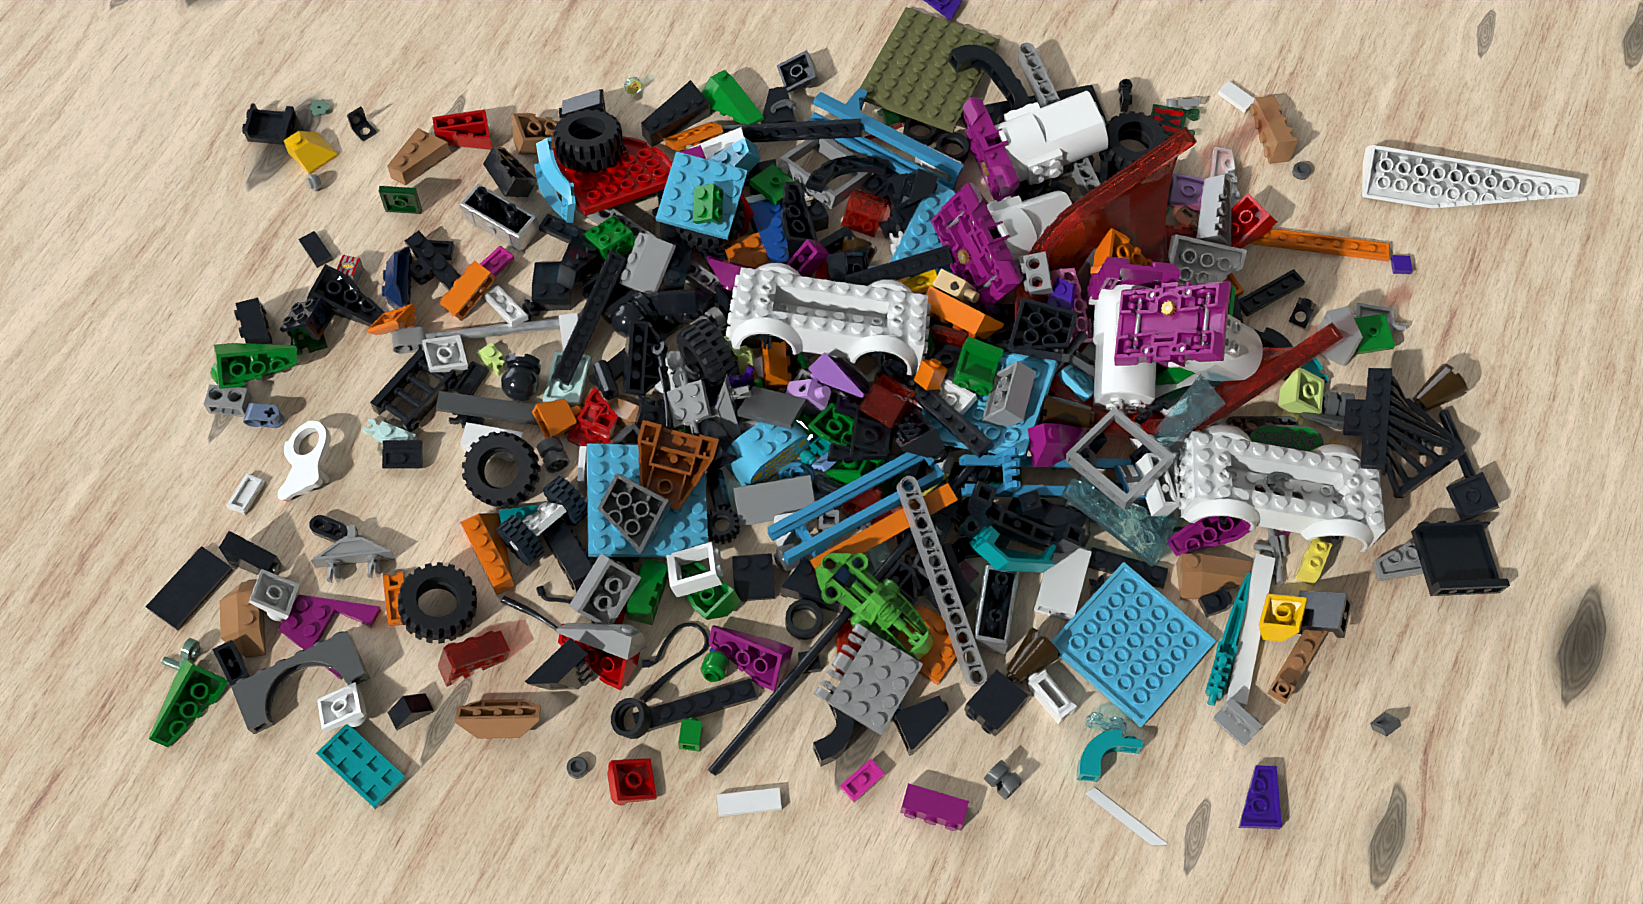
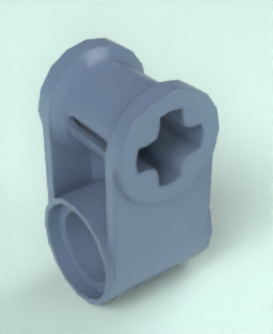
M248 403L243 422L251 427L279 428L284 423V417L279 413L280 411L275 405Z

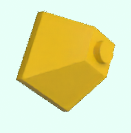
M297 131L284 140L288 153L308 174L315 172L339 156L317 132Z
M1267 594L1258 625L1262 640L1283 642L1299 633L1307 598Z

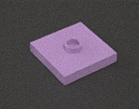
M1173 173L1172 178H1174L1170 205L1177 207L1185 205L1189 209L1200 211L1204 179Z

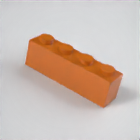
M931 286L926 293L928 295V303L931 304L929 315L934 318L936 315L940 316L938 320L947 325L950 322L953 323L952 328L960 332L963 329L966 330V335L976 339L978 336L985 340L1004 325L1000 321Z
M761 340L764 386L768 390L776 392L779 391V388L785 389V386H788L789 382L792 381L791 372L788 373L787 367H790V356H786L789 344L786 341L781 343L773 342L771 343V349L767 350L768 344L766 349H764V342Z
M478 513L461 521L463 531L496 596L514 588L505 542L501 540L496 531L497 527L501 525L499 513Z

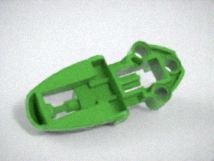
M829 553L815 568L824 602L832 604L838 601L841 605H845L854 613L850 619L853 627L856 623L862 625L873 634L916 660L921 659L929 652L934 639L922 617L900 593L899 587L894 581L885 579L883 583L877 581L865 570L868 566V558L862 553L854 555L849 553ZM853 560H861L863 563V567H855L853 564ZM825 561H832L835 568H826ZM842 566L852 575L855 574L860 578V582L872 592L871 594L857 581L848 589L863 604L832 578ZM827 589H834L837 594L836 597L830 598L826 593ZM899 615L903 617L918 632L915 631L914 633H912L906 627V623L899 617ZM891 624L899 631L902 630L909 637L908 642L913 646L909 651L887 630Z

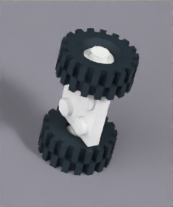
M557 476L543 488L548 502L542 503L537 508V512L533 515H528L523 521L511 515L496 529L501 540L505 542L510 551L527 566L531 565L545 553L543 545L538 541L537 536L559 517L562 516L572 526H576L588 516V503L585 502L580 492L562 476Z

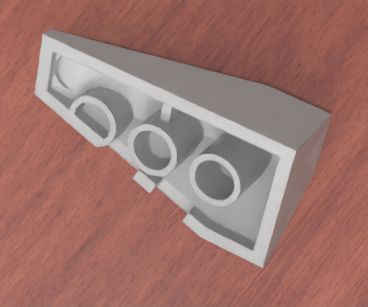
M566 623L556 629V633L626 660L647 648V642L642 631L634 629L631 625Z

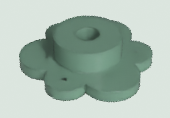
M314 100L309 109L314 116L325 115L326 111L330 109V105L325 100Z

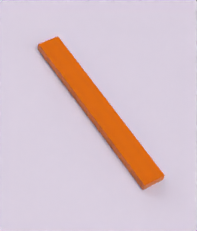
M1273 228L1262 237L1250 243L1253 245L1389 261L1390 243Z
M948 483L923 496L930 516L958 500ZM915 501L910 504L911 508L918 509V504ZM904 509L898 510L811 559L812 566L815 569L829 553L864 554L910 528ZM825 561L826 568H835L832 561Z

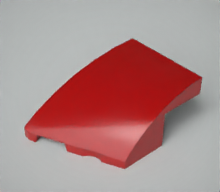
M594 387L585 400L586 405L576 418V425L567 437L569 442L579 447L587 446V444H607L613 435L619 419L615 411L610 408L608 402L601 396L598 389Z

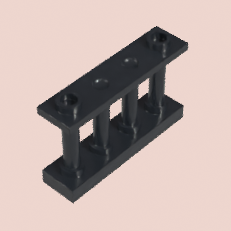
M419 348L370 402L372 409L378 415L385 410L389 411L404 421L403 426L406 431L412 432L419 427L423 418L437 404L439 391L448 392L449 389L454 388L458 380L456 372L453 369L447 375L442 372H430L425 352ZM424 369L441 380V382L435 388H432L417 378V373ZM408 383L414 384L429 394L423 402L403 390ZM399 396L416 407V409L409 416L393 406L391 402Z

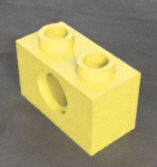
M1319 538L1312 539L1306 548L1295 578L1314 585L1321 575L1332 544Z

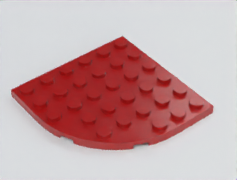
M623 136L624 150L614 165H609L606 169H599L596 172H582L581 170L574 171L572 168L569 169L558 160L556 149L552 148L559 170L569 183H574L575 202L585 216L665 189L673 162L659 148H652L645 141Z

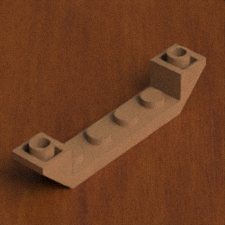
M1304 630L1272 682L1267 694L1283 704L1287 703L1327 631Z

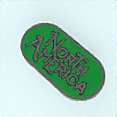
M1261 425L1255 428L1249 435L1252 442L1308 452L1324 445L1321 434L1313 427L1305 425Z

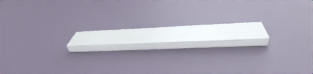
M1257 553L1254 556L1246 608L1237 640L1238 649L1233 661L1225 700L1228 701L1232 698L1243 706H1246L1261 635L1258 625L1266 595L1269 594L1275 558Z

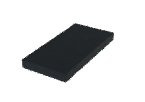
M201 546L145 607L178 631L233 569Z

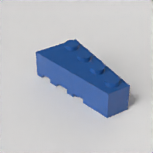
M783 201L776 206L772 202L749 203L754 212V216L750 220L754 233L759 232L769 263L787 264L789 261L788 245L782 228Z

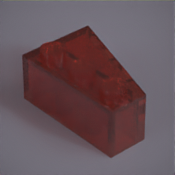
M501 630L497 632L489 631L480 637H469L463 642L447 644L443 647L438 669L446 687L452 685L451 681L464 676V679L470 677L469 673L482 668L484 671L506 661L510 649Z

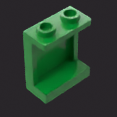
M967 337L961 349L952 383L960 388L972 390L979 395L988 396L993 389V380L998 362L1004 350Z

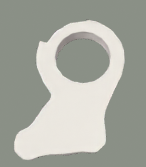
M307 421V423L299 426L293 432L289 441L285 442L284 455L292 465V469L285 483L278 490L279 499L288 502L296 495L308 494L314 488L320 487L322 483L329 482V477L321 471L320 464L328 451L331 435L329 430L320 422ZM318 432L319 441L316 447L310 453L300 455L299 446L302 440L308 434Z

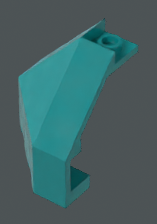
M991 525L988 528L984 526L969 541L972 548L996 570L1044 573L1055 565L1051 561L1054 557L1053 552L1057 547L1054 544L1039 555L1001 548L995 544L1000 534Z

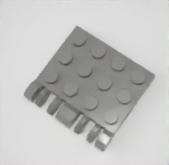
M856 623L852 631L865 639V642L853 634L848 636L850 641L861 646L859 652L843 644L841 649L853 656L854 660L839 652L831 665L845 675L842 676L836 671L828 669L827 673L829 676L840 681L839 685L836 688L829 681L822 679L820 684L832 691L833 695L819 686L814 695L877 734L882 735L923 663Z

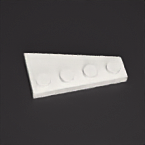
M1214 147L1210 177L1226 175L1232 181L1233 208L1240 201V193L1237 189V176H1235L1233 153L1231 149Z

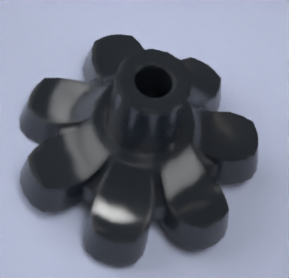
M524 300L522 309L528 315V320L525 321L528 322L531 321L532 316H539L540 310L534 309V303L530 302V300Z

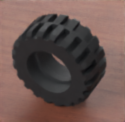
M590 109L575 111L573 114L566 115V118H562L553 131L558 160L569 169L572 168L574 171L596 172L599 169L604 170L609 165H614L624 150L621 124L613 115L605 111L600 112V110L596 109L594 111H590Z
M1129 111L1127 114L1123 112L1119 116L1112 117L1106 123L1108 148L1099 152V157L1103 162H1108L1109 171L1162 165L1163 156L1166 155L1169 139L1165 128L1161 127V123L1158 120L1155 121L1153 116L1144 115L1143 112L1135 113V111ZM1127 139L1136 140L1142 143L1147 150L1131 151L1125 148L1120 141Z
M739 200L728 240L675 226L677 234H680V239L683 242H688L689 247L693 249L696 246L700 252H703L704 249H707L708 253L714 252V249L724 250L725 245L729 247L733 244V239H738L740 231L743 229V202Z
M700 319L680 330L676 336V342L686 363H692L699 369L700 380L704 381L708 392L716 394L721 391L727 374L728 377L729 375H740L739 366L729 343L725 340L724 335L718 330L717 326L713 325L708 319Z
M494 431L490 432L488 436H480L477 443L473 442L470 445L471 450L469 452L466 451L464 455L466 461L462 462V468L464 469L462 477L463 480H466L465 486L472 492L475 498L494 507L507 508L510 505H518L522 500L525 501L529 498V493L535 491L536 488L534 486L540 480L538 472H541V466L538 464V455L535 454L534 448L527 441L513 433L510 434L505 431L496 433ZM498 452H509L518 461L519 470L517 477L507 487H494L485 478L486 463L492 455Z
M437 562L435 566L427 563L423 569L417 567L414 569L413 575L411 573L407 575L405 582L400 587V593L398 594L400 620L403 625H406V630L410 634L414 632L415 638L419 640L426 638L427 643H433V640H438V644L445 643V639L448 638L450 641L456 639L457 634L462 636L466 632V628L470 627L473 623L477 608L476 587L472 585L470 576L465 577V571L461 568L458 571L455 570V565L448 564V566H443V562ZM443 589L454 595L457 599V607L446 616L433 617L425 614L419 608L418 600L429 590Z

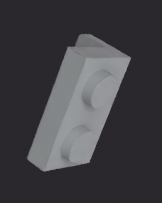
M1232 698L1213 717V720L1243 747L1262 727L1254 715H1250L1244 710L1240 702Z

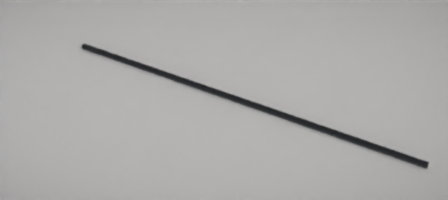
M1080 331L1070 342L1069 347L1064 349V353L1070 354L1071 357L1088 335L1084 331ZM1057 361L1058 365L1054 376L1066 362ZM965 466L949 485L954 494L978 466ZM940 511L931 515V520H933ZM923 521L917 523L919 528H925ZM912 531L906 535L872 575L877 581L880 582L914 543ZM864 585L863 587L871 593V591ZM856 596L854 597V598L857 599L861 604L863 603V602H862L860 599H858ZM848 607L844 608L709 767L708 771L712 775L716 776L853 615V612Z

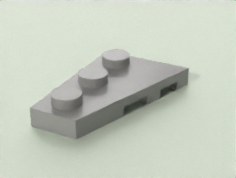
M1414 541L1404 544L1399 549L1391 551L1372 563L1378 581L1423 574Z

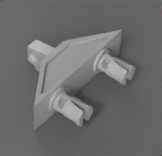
M727 374L716 405L710 407L712 417L707 419H713L715 422L723 424L726 433L736 440L759 421H743L738 416V407L735 400L750 398L752 393L749 390V385L738 388L731 387Z
M348 525L347 536H344L314 557L311 562L315 568L327 567V582L332 583L333 574L336 581H340V565L368 562L367 577L373 578L375 569V574L378 578L380 577V561L394 560L395 557L392 551L363 538L362 535H358L356 525Z

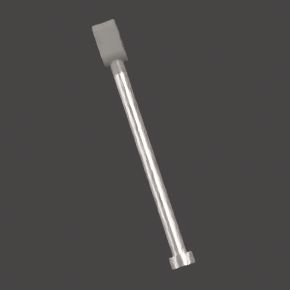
M559 318L523 322L513 328L509 324L430 333L424 327L405 328L392 332L393 351L398 354L417 352L419 348L424 350L422 344L424 339L460 335L461 340L557 330L560 329Z

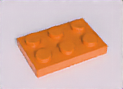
M711 121L663 139L666 146L673 150L681 151L689 144L697 145L702 143L703 139L718 137V134L723 133L721 125Z

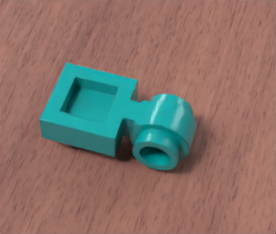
M817 435L810 441V450L806 448L799 455L800 461L812 467V464L818 459L816 456L821 457L829 451L831 443Z

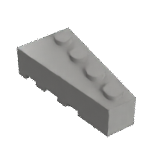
M1226 175L1205 178L1197 239L1231 247L1232 181Z

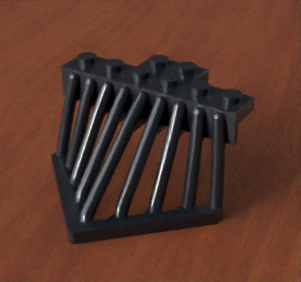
M1368 368L1366 399H1346L1343 435L1363 436L1361 469H1381L1382 476L1387 474L1395 498L1406 497L1465 453V446L1410 398L1405 397L1399 383L1392 374V368ZM1398 430H1406L1446 448L1448 452L1445 455H1438ZM1396 441H1401L1432 459L1433 463L1428 467L1423 466ZM1392 451L1397 452L1419 474L1415 477H1408ZM1394 469L1404 484L1401 487L1399 486Z

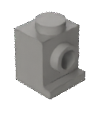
M830 510L819 516V533L839 523V510Z

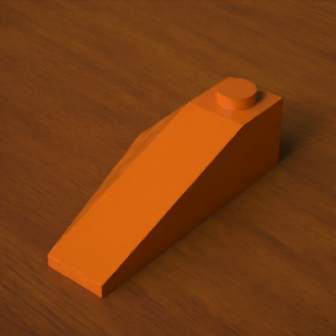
M1112 228L1096 249L1093 266H1102L1107 257L1129 259V264L1150 266L1153 261L1146 259L1141 254L1142 250L1134 247L1126 235Z

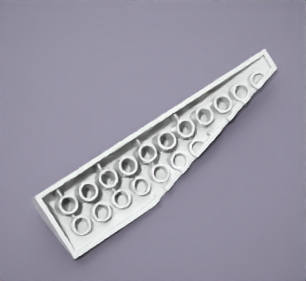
M1370 145L1365 149L1363 160L1362 198L1429 209L1577 197L1580 179Z

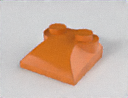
M412 303L385 312L367 329V332L374 335H383L387 333L392 334L393 331L404 327L410 328L415 325L414 321L417 320L415 316L416 308Z

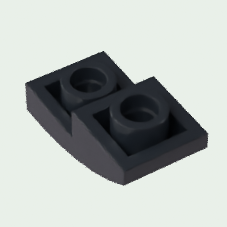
M954 462L948 479L954 480L965 466L960 465L959 462ZM978 466L965 482L976 484L978 481L986 484L991 468Z

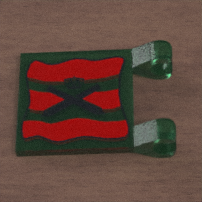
M1153 104L1151 116L1154 117L1155 121L1158 120L1161 123V127L1165 128L1166 134L1169 137L1180 138L1189 143L1193 142L1195 131H1183L1186 117L1192 121L1198 120L1199 109L1187 110Z

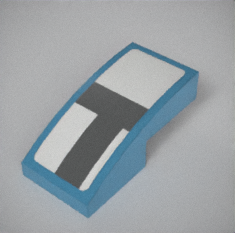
M1134 464L1115 465L1118 483L1123 485L1124 492L1127 494L1141 480V477ZM1146 491L1136 500L1146 498Z

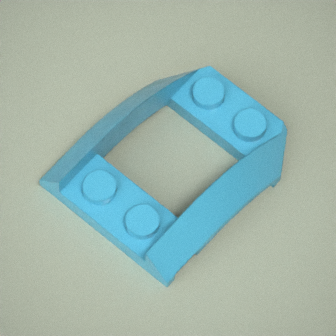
M546 138L536 143L539 164H534L538 186L548 204L567 223H573L576 204L574 183H569L559 170L554 152L551 149V138ZM555 190L562 195V202L557 196Z

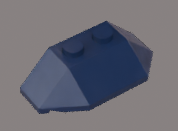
M409 246L395 251L386 262V270H383L385 286H382V295L386 297L387 303L393 309L410 304L412 272L409 266L412 263L413 256Z

